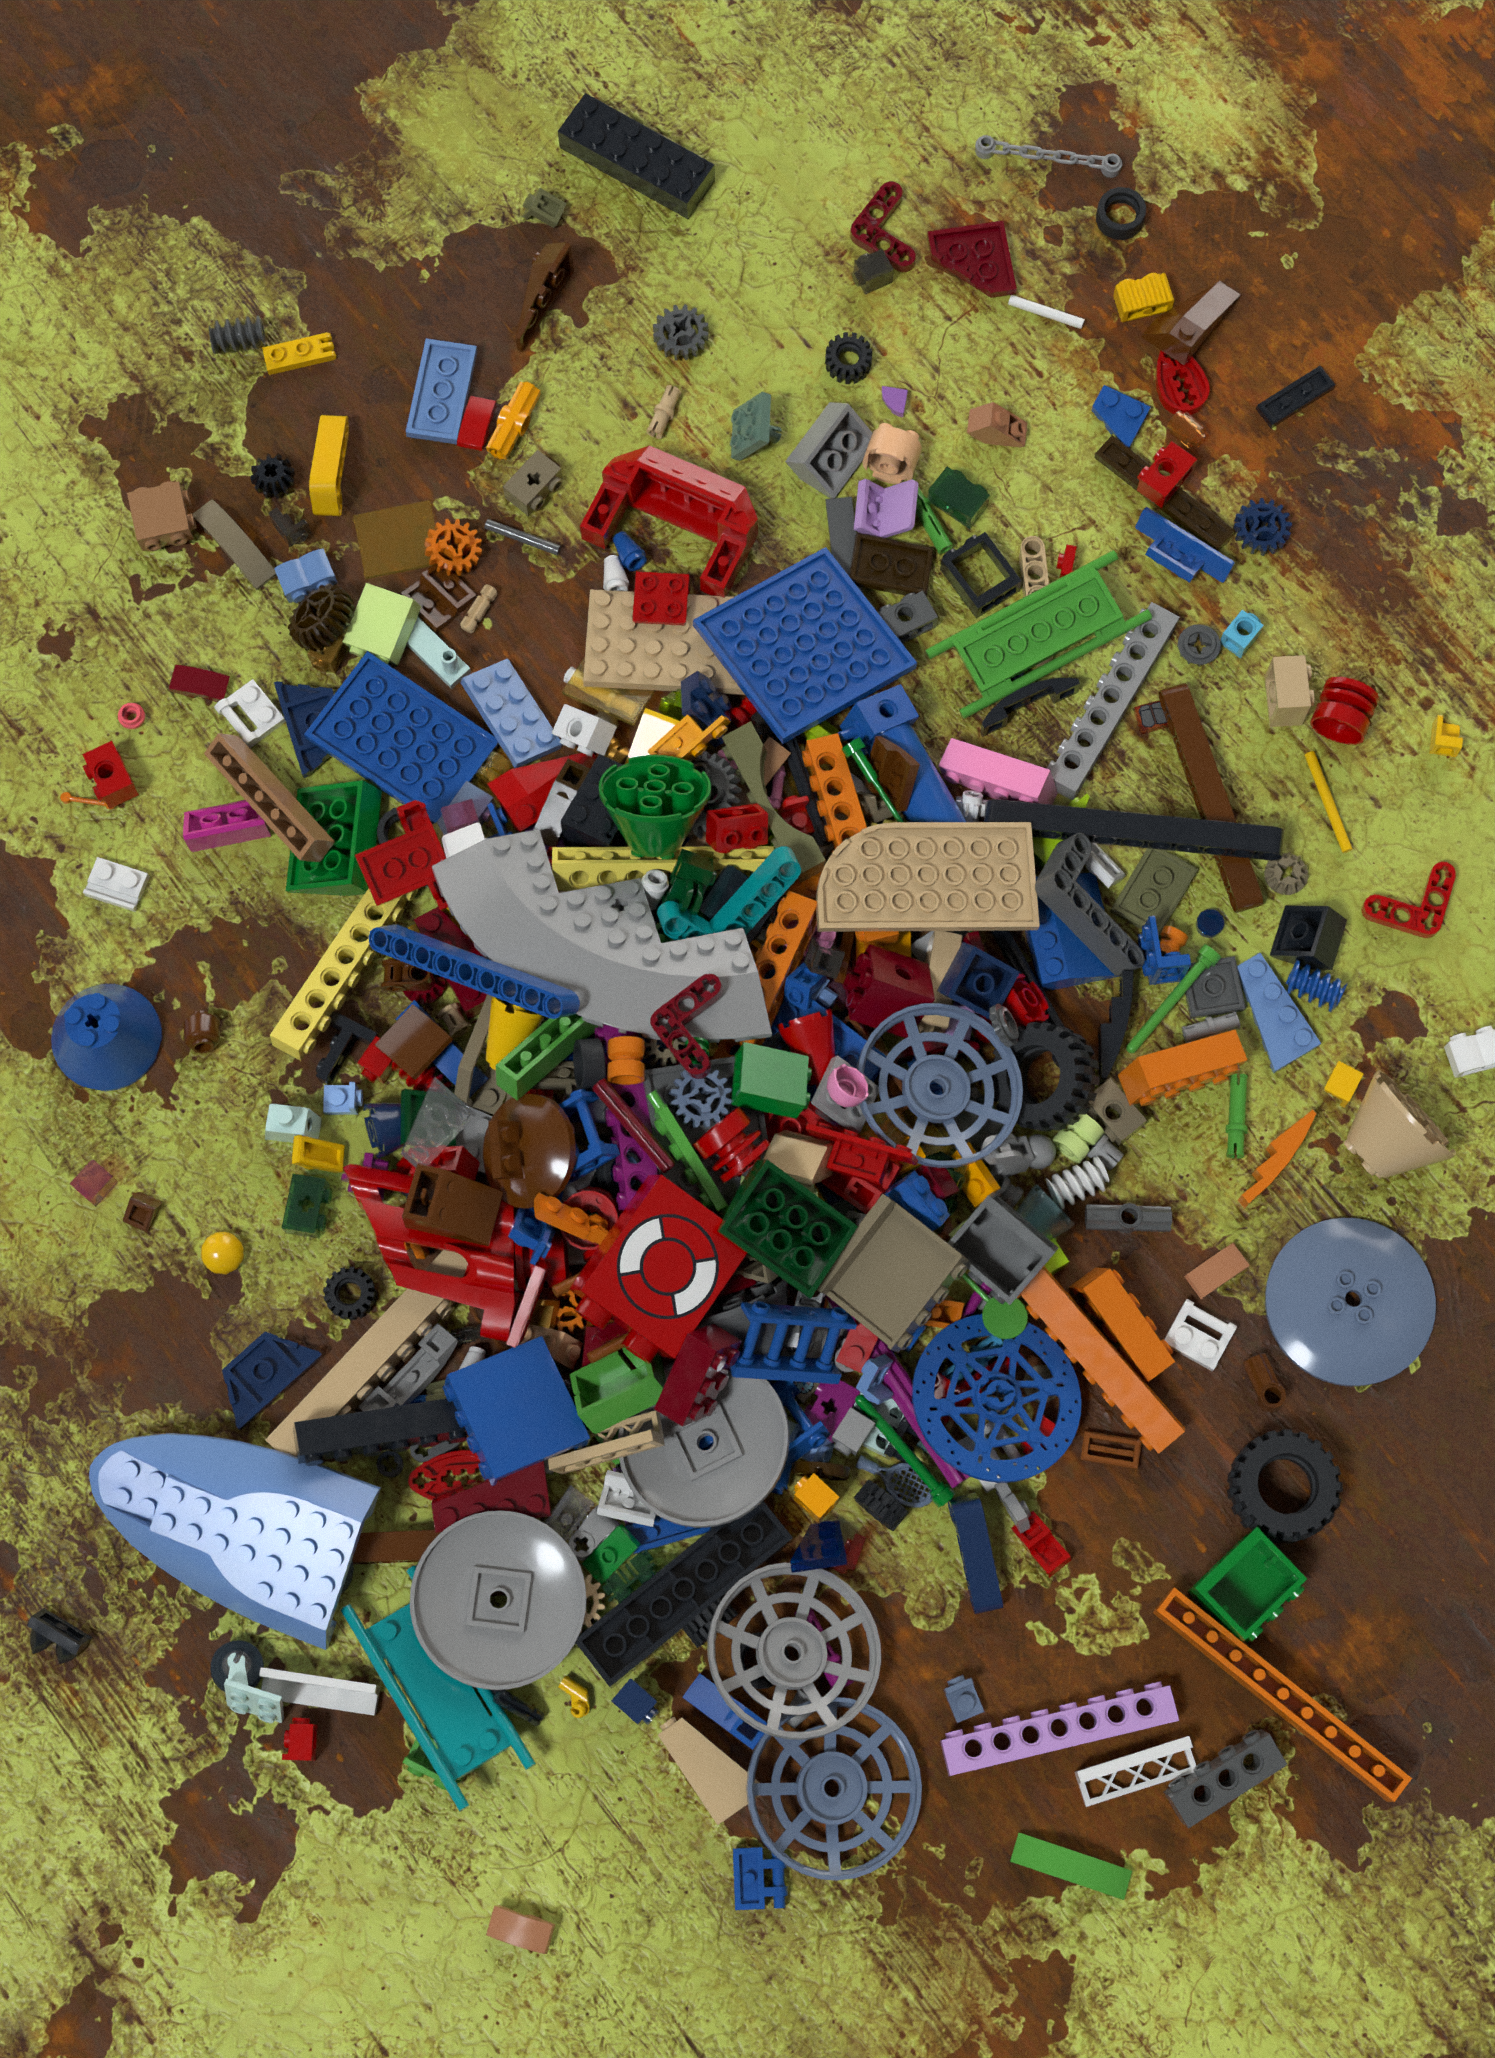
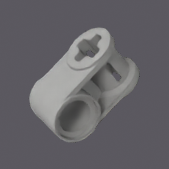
M598 1505L589 1513L582 1522V1525L569 1539L568 1545L577 1560H586L620 1525L614 1518L598 1515ZM585 1540L588 1541V1550L586 1552L584 1550L576 1552L577 1541L581 1543Z

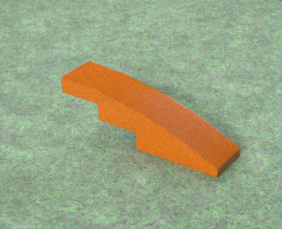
M1311 1110L1268 1145L1266 1150L1272 1157L1255 1169L1252 1176L1256 1179L1257 1183L1238 1199L1244 1209L1270 1186L1289 1163L1305 1139L1316 1116L1314 1110Z

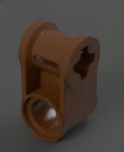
M397 959L382 961L384 982L381 983V990L427 991L435 984V974L427 971L426 977L418 981L415 980L416 974L426 970Z

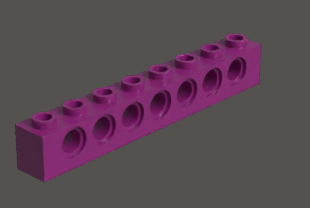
M603 1024V1027L598 1026V1028H595V1038L600 1039L604 1050L607 1081L608 1064L613 1061L608 1058V1040L620 1036L639 1038L638 1033L627 1031L624 1034L619 1032L618 1028ZM610 1083L621 1098H626L630 1101L631 1110L652 1133L643 1083L635 1085ZM606 1110V1124L612 1130L609 1144H617L620 1155L615 1157L616 1165L613 1166V1177L615 1182H619L620 1193H617V1207L623 1212L637 1192L631 1188L630 1181L636 1180L642 1185L648 1175H658L657 1166L632 1136L624 1133L623 1125L610 1110ZM626 1153L636 1154L639 1163L629 1162Z

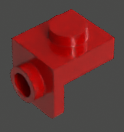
M1066 544L1065 553H1059L1056 569H1061L1059 578L1073 572L1072 568L1077 546Z

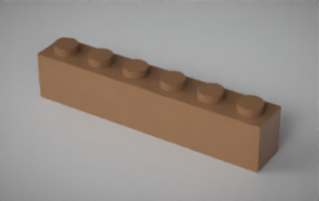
M218 733L204 755L299 860L320 862L335 841L239 736Z

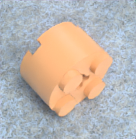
M881 423L871 435L862 461L863 467L866 471L869 467L873 471V477L886 483L899 484L902 480H911L922 452L918 433L912 430L904 431L888 423Z

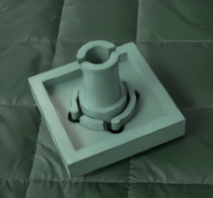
M761 392L733 410L731 422L733 423L732 437L730 440L732 459L740 461L768 444L769 441L775 444L780 440L781 433L777 432H781V428L770 425L771 394Z

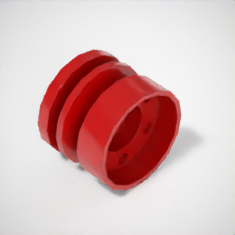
M1328 678L1319 698L1321 703L1317 704L1310 721L1312 729L1321 736L1337 743L1347 745L1363 743L1370 726L1369 719L1373 717L1380 699L1378 693L1370 686L1352 678Z
M740 1106L725 1116L693 1144L704 1159L717 1153L720 1158L712 1167L714 1171H717L726 1164L728 1169L720 1175V1179L723 1182L740 1176L754 1165L756 1160L761 1158L764 1151L770 1146L767 1139H764L756 1146L752 1143L761 1134L759 1130L749 1135L743 1132L751 1120Z
M588 1186L577 1190L563 1203L572 1208H579L586 1214H588L587 1210L591 1213L597 1212L601 1218L604 1217L608 1221V1232L622 1214V1210H619L617 1207V1198L610 1191L601 1187ZM561 1230L562 1236L574 1247L581 1250H595L599 1247V1244H596V1242L583 1240Z
M556 1230L546 1257L544 1259L539 1257L536 1262L537 1264L542 1259L550 1263L551 1267L546 1278L550 1290H552V1286L570 1278L567 1240L562 1236L561 1230ZM515 1243L514 1276L518 1282L519 1291L525 1292L535 1267L529 1263L533 1250Z

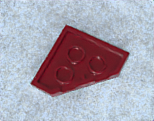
M1004 221L927 231L931 260L990 298L1016 294L1017 287Z

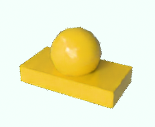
M302 1135L294 1136L292 1164L300 1165L308 1170L318 1169L332 1173H342L345 1145Z

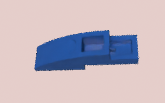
M414 1000V1001L395 1019V1020L397 1021V1020L407 1011V1009L413 1004L414 1006H416L419 1010H421L425 1015H427L432 1021H434V1022L439 1026V1024L430 1016V1014H429V1013L422 1007V1005H421L419 1002H417L416 1000ZM452 1040L432 1063L456 1086L458 1067L465 1051L457 1042ZM475 1065L473 1070L469 1098L489 1079L477 1065Z

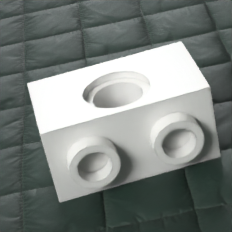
M564 704L552 734L560 737L559 743L569 748L575 749V746L578 745L577 751L592 757L593 752L604 756L617 726Z

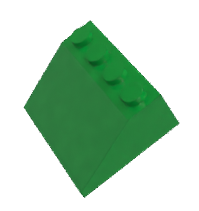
M364 780L297 789V801L335 842L320 862L301 861L290 850L286 892L354 896L366 893L368 885L355 858V854L376 846L382 796L380 789Z

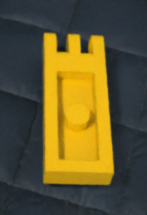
M322 333L262 347L268 374L272 375L335 360L336 353L332 351L334 350L333 342H330L332 340L331 333Z

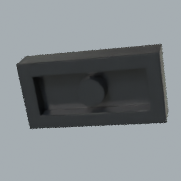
M45 1608L32 1615L27 1624L31 1628L30 1646L32 1654L43 1651L54 1642L56 1643V1656L59 1664L67 1663L74 1659L82 1650L88 1647L92 1639L90 1635Z

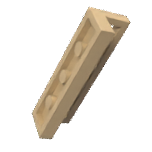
M655 1410L627 1418L595 1435L589 1429L587 1432L590 1440L593 1436L598 1435L604 1439L603 1443L591 1447L586 1446L566 1454L563 1452L547 1460L549 1470L565 1474L665 1446L660 1413ZM652 1420L653 1430L638 1433L644 1422ZM625 1428L630 1432L626 1437L612 1440L618 1429Z

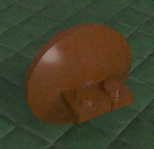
M524 1094L519 1100L511 1098L502 1104L491 1120L488 1121L489 1125L483 1143L484 1169L491 1187L504 1193L502 1197L504 1202L514 1207L531 1209L534 1208V1199L538 1193L557 1198L566 1187L577 1162L575 1130L564 1110L550 1098L537 1094Z

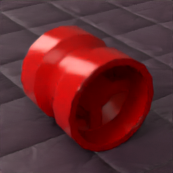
M747 697L742 700V704L739 707H734L731 710V720L738 728L750 721L753 723L756 720L762 719V716Z

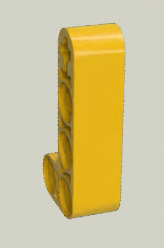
M320 416L309 480V491L314 515L341 516L342 492L340 485L349 435L348 416Z

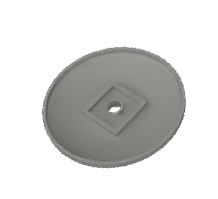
M675 1361L663 1366L666 1380ZM728 1371V1382L716 1397L717 1406L710 1416L701 1418L697 1422H692L683 1427L660 1413L665 1446L619 1458L625 1480L644 1506L654 1514L674 1524L695 1528L713 1527L730 1523L743 1517L755 1509L770 1494L780 1479L787 1460L789 1425L783 1404L776 1391L766 1379L736 1378ZM656 1404L631 1417L655 1411ZM652 1420L644 1422L638 1433L653 1430ZM625 1428L619 1429L618 1439L628 1436L630 1432ZM705 1436L713 1437V1446L709 1450H701L699 1447L700 1440Z
M511 1511L477 1513L465 1517L446 1528L432 1541L422 1555L416 1567L410 1590L412 1624L416 1636L429 1658L452 1678L473 1687L490 1690L521 1687L542 1678L562 1662L574 1646L580 1634L586 1611L584 1576L580 1564L569 1545L556 1531L545 1523L528 1515ZM495 1591H502L507 1596V1603L502 1608H495L490 1602V1597Z

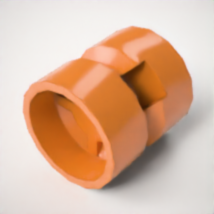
M620 1036L608 1040V1058L613 1060L608 1064V1082L618 1085H635L645 1081V1065L640 1061L645 1055V1041L643 1039Z

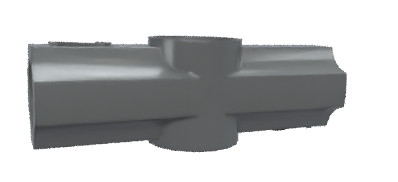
M1131 1203L1124 1205L1085 1206V1230L1120 1231L1122 1233H1132L1133 1231L1171 1232V1207L1136 1206ZM1125 1212L1131 1213L1135 1217V1223L1130 1225L1124 1223L1121 1219V1214Z

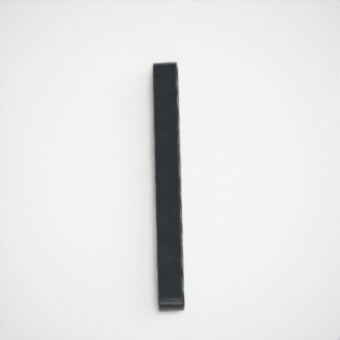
M998 799L988 800L985 803L984 822H1031L1032 837L1065 840L1077 833H1082L1088 837L1090 843L1260 860H1279L1283 855L1284 830L1274 826Z

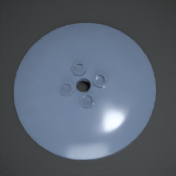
M1335 1218L1307 1227L1295 1235L1282 1248L1268 1274L1265 1288V1309L1269 1327L1276 1342L1295 1365L1322 1381L1335 1385L1357 1387L1372 1385L1390 1379L1407 1368L1419 1356L1428 1342L1433 1329L1436 1297L1432 1279L1425 1263L1404 1238L1389 1228L1372 1221L1358 1218ZM1348 1292H1354L1359 1296V1306L1352 1307L1346 1303L1345 1296Z

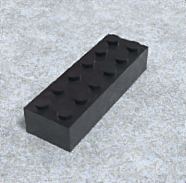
M587 93L582 96L558 130L559 147L686 219L690 218L715 182V164Z

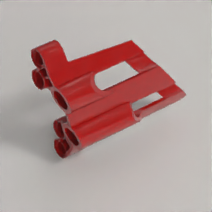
M356 1164L344 1166L343 1170L348 1177L353 1194L360 1208L365 1211L369 1219L379 1250L392 1273L396 1285L483 1309L480 1336L507 1342L514 1324L519 1295L521 1294L519 1291H514V1241L508 1238L514 1221V1206L509 1205L503 1200L501 1201L489 1246L405 1228L402 1219L404 1208L384 1204L377 1187L409 1193L414 1176ZM404 1242L460 1254L467 1261L464 1277L459 1278L415 1269L409 1259Z

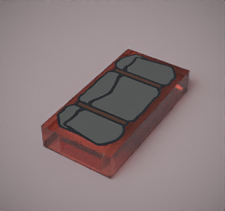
M1160 701L1134 707L1133 711L1141 735L1168 728Z

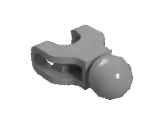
M1010 1133L996 1150L981 1160L985 1166L989 1165L990 1173L996 1182H999L1004 1176L1009 1178L1016 1173L1026 1172L1028 1167L1033 1169L1048 1167L1055 1159L1056 1147L1052 1140L1045 1135L1034 1134L1027 1138L1026 1136L1016 1137ZM997 1135L987 1137L981 1145V1150L990 1144Z

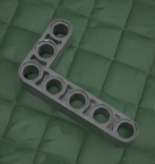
M1077 833L1055 846L1036 880L1035 890L1040 899L1113 974L1120 976L1122 970L1133 971L1142 967L1145 961L1144 954L1140 947L1076 882L1092 850L1088 837L1082 833Z

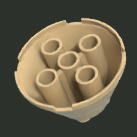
M1380 1070L1373 1075L1348 1132L1347 1140L1343 1142L1348 1150L1354 1155L1358 1154L1363 1158L1362 1166L1372 1176L1376 1175L1379 1179L1453 1158L1456 1152L1454 1149L1449 1151L1446 1148V1145L1450 1142L1408 1094L1404 1096L1396 1087L1397 1083Z

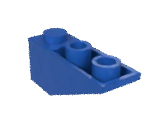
M700 1673L683 1696L685 1700L752 1750L755 1749L760 1738L764 1735V1732L753 1728L740 1719L726 1704L716 1685ZM731 1696L733 1701L746 1714L756 1721L767 1725V1722Z

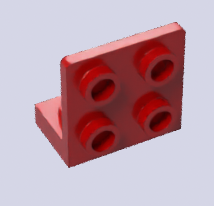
M636 571L633 622L686 625L688 594H690L689 574Z

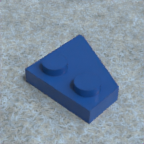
M1104 385L1091 411L1099 420L1104 422L1105 428L1111 435L1114 434L1120 442L1130 449L1151 407Z

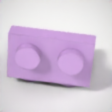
M868 479L859 481L854 530L861 534L887 538L913 529L918 482L911 479L883 488Z

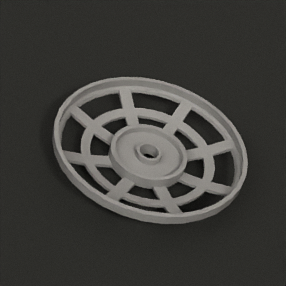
M779 1563L768 1565L749 1573L725 1594L717 1606L710 1623L707 1654L711 1675L717 1690L726 1704L740 1719L770 1736L789 1740H807L835 1732L849 1723L865 1707L873 1694L879 1678L881 1665V1643L877 1626L861 1597L843 1580L819 1567L803 1563ZM783 1574L807 1577L802 1594L784 1592L768 1596L761 1580ZM820 1581L838 1592L852 1606L856 1613L840 1621L829 1607L813 1598L818 1582ZM750 1585L757 1602L743 1614L736 1628L721 1621L723 1613L730 1602ZM783 1602L799 1604L795 1617L778 1619L772 1605ZM810 1608L823 1615L832 1626L819 1632L815 1626L806 1621ZM759 1611H762L768 1627L761 1636L757 1637L745 1632V1627ZM861 1623L866 1632L869 1645L870 1663L868 1671L851 1667L852 1650L847 1631ZM717 1633L732 1639L731 1658L736 1675L724 1681L721 1680L715 1658ZM836 1637L839 1638L841 1645L842 1665L827 1661L825 1643ZM741 1643L756 1649L758 1665L746 1671L743 1670L740 1658ZM792 1646L796 1648L799 1653L798 1660L791 1661L787 1659L784 1653L785 1647ZM822 1672L838 1676L832 1689L824 1697H821L813 1682ZM764 1675L769 1682L776 1686L772 1701L761 1695L750 1682ZM847 1679L865 1683L855 1704L842 1717L836 1720L827 1705L840 1694ZM742 1686L756 1702L770 1710L767 1725L756 1721L746 1714L733 1701L728 1692ZM803 1689L810 1701V1704L802 1706L784 1705L787 1690ZM815 1711L826 1725L819 1729L804 1732L778 1729L781 1714L803 1715Z

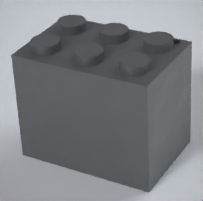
M994 1192L985 1198L948 1242L949 1245L969 1260L965 1265L970 1270L968 1276L979 1285L984 1282L992 1289L990 1292L992 1297L1001 1304H1004L1006 1301L1009 1305L1012 1304L1058 1249L1053 1242Z

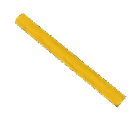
M1315 751L1308 752L1304 756L1342 853L1350 852L1353 850Z

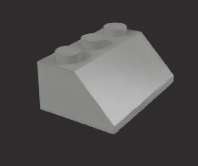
M829 402L785 462L800 480L833 499L863 461L872 432L849 404Z

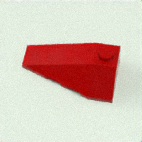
M581 752L558 759L509 769L488 782L487 785L500 807L504 809L514 830L521 832L537 822L553 783L567 759L569 758L591 769L597 759L594 752L592 757Z

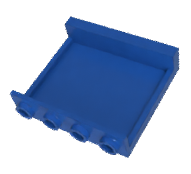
M542 1336L447 1374L445 1385L443 1386L444 1394L449 1402L453 1401L457 1410L455 1411L457 1423L461 1428L465 1427L469 1436L467 1437L469 1449L473 1454L477 1453L481 1462L478 1464L480 1473L484 1480L489 1479L491 1486H495L499 1479L572 1448H575L576 1451L587 1446L590 1440V1436L582 1420L577 1415V1409Z

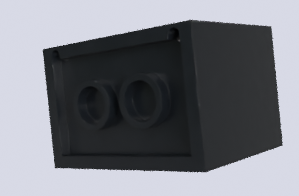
M601 754L598 755L560 821L566 847H626L625 839L599 796V781L603 773L614 764L617 767L622 766V764Z

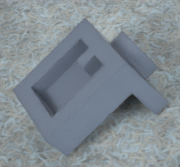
M962 1675L947 1681L949 1687L943 1691L956 1723L984 1712L972 1678L965 1680Z

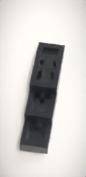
M1122 970L1119 977L1120 997H1111L1109 1002V1024H1101L1098 1030L1099 1084L1106 1082L1125 1035L1132 1002L1133 971Z

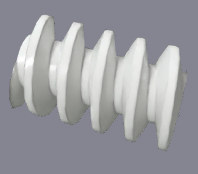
M1097 1156L1092 1159V1164L1089 1161H1084L1082 1169L1075 1165L1072 1167V1173L1069 1170H1063L1062 1178L1058 1174H1054L1052 1176V1183L1046 1178L1049 1192L1054 1202L1062 1210L1065 1209L1064 1200L1067 1199L1071 1205H1074L1075 1195L1084 1201V1191H1088L1093 1197L1095 1196L1096 1186L1104 1192L1105 1182L1109 1183L1107 1171Z

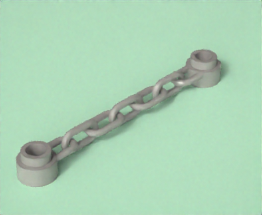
M988 135L979 137L975 144V153L981 159H989L994 154H1013L1028 159L1054 160L1062 164L1088 165L1091 168L1101 169L1103 175L1110 178L1118 176L1122 167L1121 158L1113 153L1106 156L1079 155L1071 151H1052L1036 146L1010 145L1007 142L995 141ZM996 145H1002L1003 151L995 150ZM1027 149L1036 150V156L1028 155ZM1061 154L1071 155L1070 161L1060 159ZM1095 159L1102 160L1101 165L1094 164ZM1108 162H1114V163H1116V164H1115V165H1111V164H1109Z

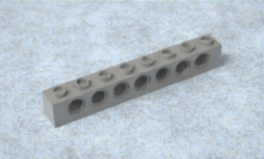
M1153 602L1147 608L1152 615V619L1136 627L1134 632L1132 630L1128 631L1122 642L1125 645L1121 653L1116 651L1109 664L1112 669L1108 675L1103 673L1096 687L1099 688L1096 696H1089L1083 708L1086 710L1082 718L1077 717L1070 729L1074 733L1069 740L1066 738L1063 740L1057 751L1060 754L1056 762L1051 761L1047 769L1051 770L1057 792L1071 800L1077 796L1178 624L1179 616ZM1149 631L1155 637L1147 638L1143 635V632ZM1138 653L1141 655L1142 659L1135 660L1130 656V654ZM1120 674L1126 675L1129 681H1120L1117 676ZM1112 696L1117 702L1108 703L1104 700V697ZM1099 718L1104 724L1095 725L1091 722V719ZM1087 740L1091 746L1082 747L1078 744V741ZM1074 762L1078 768L1069 769L1064 763Z

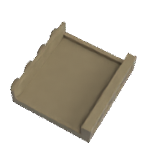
M882 1194L858 1225V1228L817 1290L831 1298L888 1345L890 1350L899 1353L901 1349L905 1350L911 1344L914 1338L912 1334L918 1326H924L930 1319V1311L935 1304H940L949 1293L948 1287L952 1282L959 1280L967 1270L965 1265L969 1260L893 1199Z

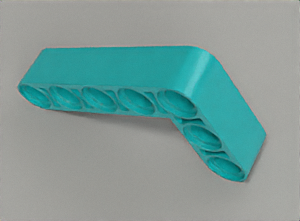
M787 846L776 848L709 922L697 914H689V909L685 912L680 911L679 903L664 902L657 910V916L663 931L675 941L743 928L746 935L801 874L800 864L791 848Z

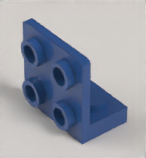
M1149 916L1145 925L1142 926L1141 934H1138V946L1141 950H1144L1145 956L1144 965L1142 966L1144 977L1148 976L1149 985L1180 982L1191 966L1190 955L1170 952L1162 957L1155 916Z

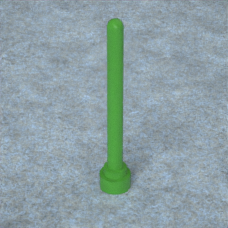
M1206 944L1201 947L1197 952V962L1128 1043L1126 1049L1129 1053H1135L1200 974L1206 968L1214 967L1219 962L1221 956L1214 949Z

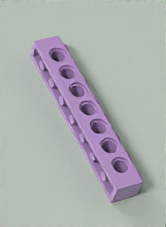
M1161 1682L1144 1685L1145 1692L1134 1694L1133 1688L1116 1692L1117 1698L1107 1701L1105 1696L1102 1695L1087 1699L1089 1705L1078 1708L1076 1702L1059 1706L1060 1712L1049 1714L1048 1709L1032 1712V1719L1020 1721V1717L1015 1716L1003 1719V1726L992 1728L990 1722L974 1726L975 1732L963 1735L962 1729L945 1733L946 1739L941 1740L940 1743L948 1776L1179 1721L1170 1686L1162 1687ZM1140 1699L1147 1700L1151 1705V1711L1147 1716H1142L1137 1712L1136 1704ZM1111 1706H1117L1122 1710L1123 1717L1118 1723L1112 1722L1108 1717V1710ZM1084 1712L1091 1714L1094 1718V1726L1090 1730L1082 1728L1079 1723V1718ZM1055 1719L1062 1720L1066 1725V1732L1061 1737L1055 1736L1051 1731V1723ZM1026 1726L1034 1727L1038 1733L1037 1740L1032 1744L1025 1742L1022 1737V1731ZM998 1733H1004L1009 1738V1746L1005 1750H999L994 1746L993 1740ZM969 1740H976L981 1746V1752L977 1757H970L965 1752V1744Z

